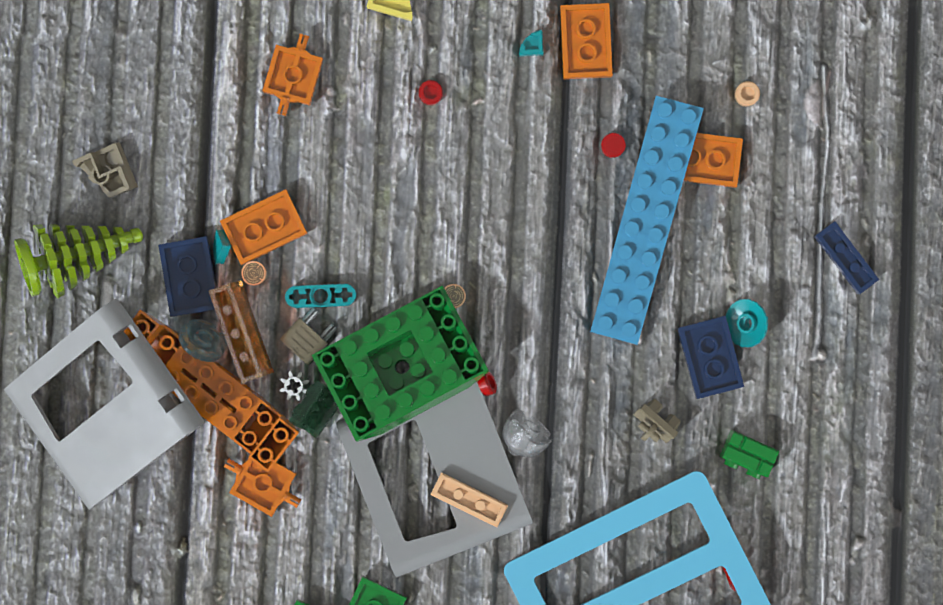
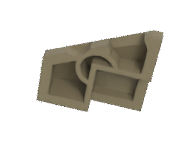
M120 142L111 144L96 152H90L72 161L76 167H80L89 175L88 178L93 183L100 185L101 190L109 198L138 188Z

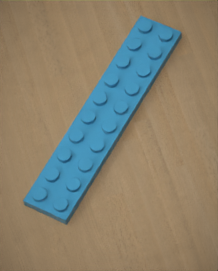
M656 96L590 332L638 345L704 108Z

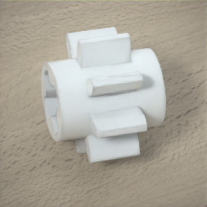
M289 371L288 375L290 378L280 379L285 383L284 388H281L280 392L286 391L288 393L287 400L296 395L299 401L301 400L300 394L302 392L309 393L305 389V384H308L310 380L304 381L302 379L303 372L298 373L297 377H294L293 372ZM293 379L295 382L301 383V386L297 388V393L289 388Z

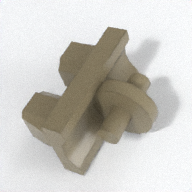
M652 399L647 404L638 408L633 415L641 421L638 427L644 432L640 437L643 441L650 437L655 442L662 439L665 443H668L677 436L678 432L676 430L681 421L672 414H669L663 420L658 415L663 406L656 399Z

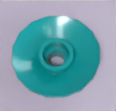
M741 299L733 303L727 310L726 319L734 344L744 348L754 347L762 342L768 330V317L764 308L758 302L751 299ZM750 319L752 321V326L749 325Z

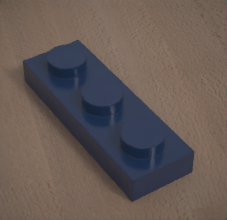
M835 221L814 236L858 295L879 281V278Z

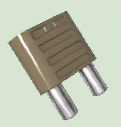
M312 308L302 319L299 317L280 338L307 365L313 361L312 355L324 349L328 344L326 341L337 330L336 327L332 329L334 325L330 324L321 335L309 326V323L319 314L315 308Z

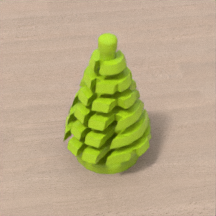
M42 224L33 225V231L40 256L33 257L25 239H15L14 243L19 264L32 297L41 293V282L38 272L44 270L45 274H47L49 285L53 288V294L59 299L65 295L61 273L70 291L78 285L75 266H72V261L76 262V269L84 282L91 276L90 267L87 263L88 256H90L93 269H96V272L103 268L101 252H104L107 262L111 263L116 259L115 248H118L120 253L124 254L129 250L128 244L138 243L143 240V234L139 228H133L124 232L122 227H113L114 235L110 236L106 226H97L99 239L96 240L92 227L81 226V232L84 237L83 244L75 226L66 225L65 230L67 241L70 243L69 248L66 245L63 231H60L59 225H49L51 243L48 233H45V227Z

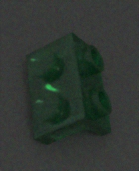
M317 380L315 384L309 386L305 394L306 397L301 404L295 406L291 413L292 417L289 419V422L307 431L315 438L319 437L338 410V406L328 386Z

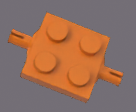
M299 34L296 47L275 46L262 91L280 99L276 112L279 115L287 116L290 103L298 102L309 106L311 104L324 59L311 55L305 50L309 39L307 35Z
M229 458L224 468L237 474L235 483L229 493L271 517L276 512L278 506L284 501L297 508L302 500L289 493L291 483L297 473L278 462L275 463L269 472L265 471L250 458L242 465Z

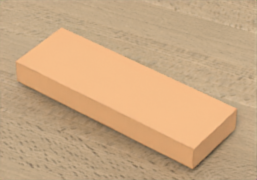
M441 472L430 494L495 527H498L508 507V504Z

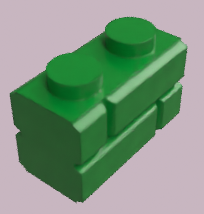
M731 430L719 457L725 459L723 464L736 470L738 466L748 469L747 475L760 479L761 475L766 478L769 477L779 450Z

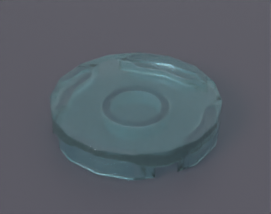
M193 319L185 323L179 331L181 346L188 354L201 361L214 362L219 360L227 349L225 335L215 330L216 326L210 322Z

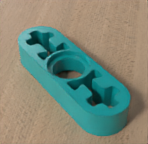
M349 284L292 286L285 294L287 304L293 308L350 306L357 298L356 290ZM331 288H335L334 293H342L343 289L347 288V291L352 293V297L348 298V302H344L343 298H335L336 303H331ZM306 289H311V304H307L308 299H300L299 304H295L294 300H290V295H294L295 290H298L301 295H306ZM319 289H324L328 293V299L324 303H318L314 299V294Z

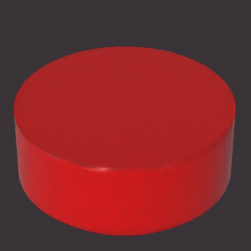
M434 80L423 82L419 88L420 100L430 106L438 104L443 97L441 85Z
M617 133L606 135L601 142V150L609 158L621 156L626 147L624 138Z
M488 372L477 381L482 394L486 397L495 394L497 391L495 378Z

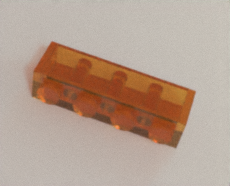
M242 281L231 282L209 290L208 292L241 384L274 373Z

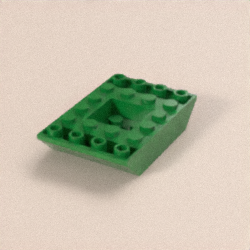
M443 285L312 355L356 442L384 434L468 389L489 372ZM402 361L409 363V370L404 374L396 372L397 364Z

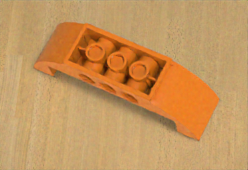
M140 309L132 320L199 414L250 453L248 458L269 472L299 434V431L266 399L199 347L157 318ZM129 327L124 330L130 341L136 338Z

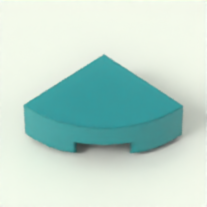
M542 30L535 31L525 38L520 47L519 57L543 56Z
M216 229L213 242L214 260L216 264H224L231 244L225 231Z

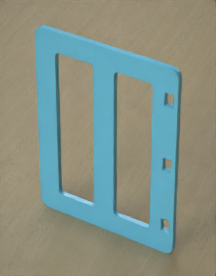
M700 471L686 474L509 561L504 568V574L520 605H547L534 579L536 576L679 506L691 503L710 538L707 544L581 605H640L719 566H723L726 569L741 599L740 605H771L706 476Z

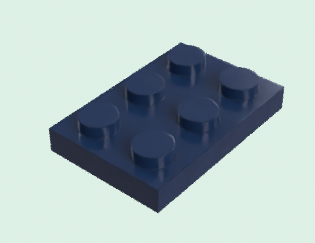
M208 237L159 244L170 317L220 309Z
M726 316L677 328L696 399L744 387Z

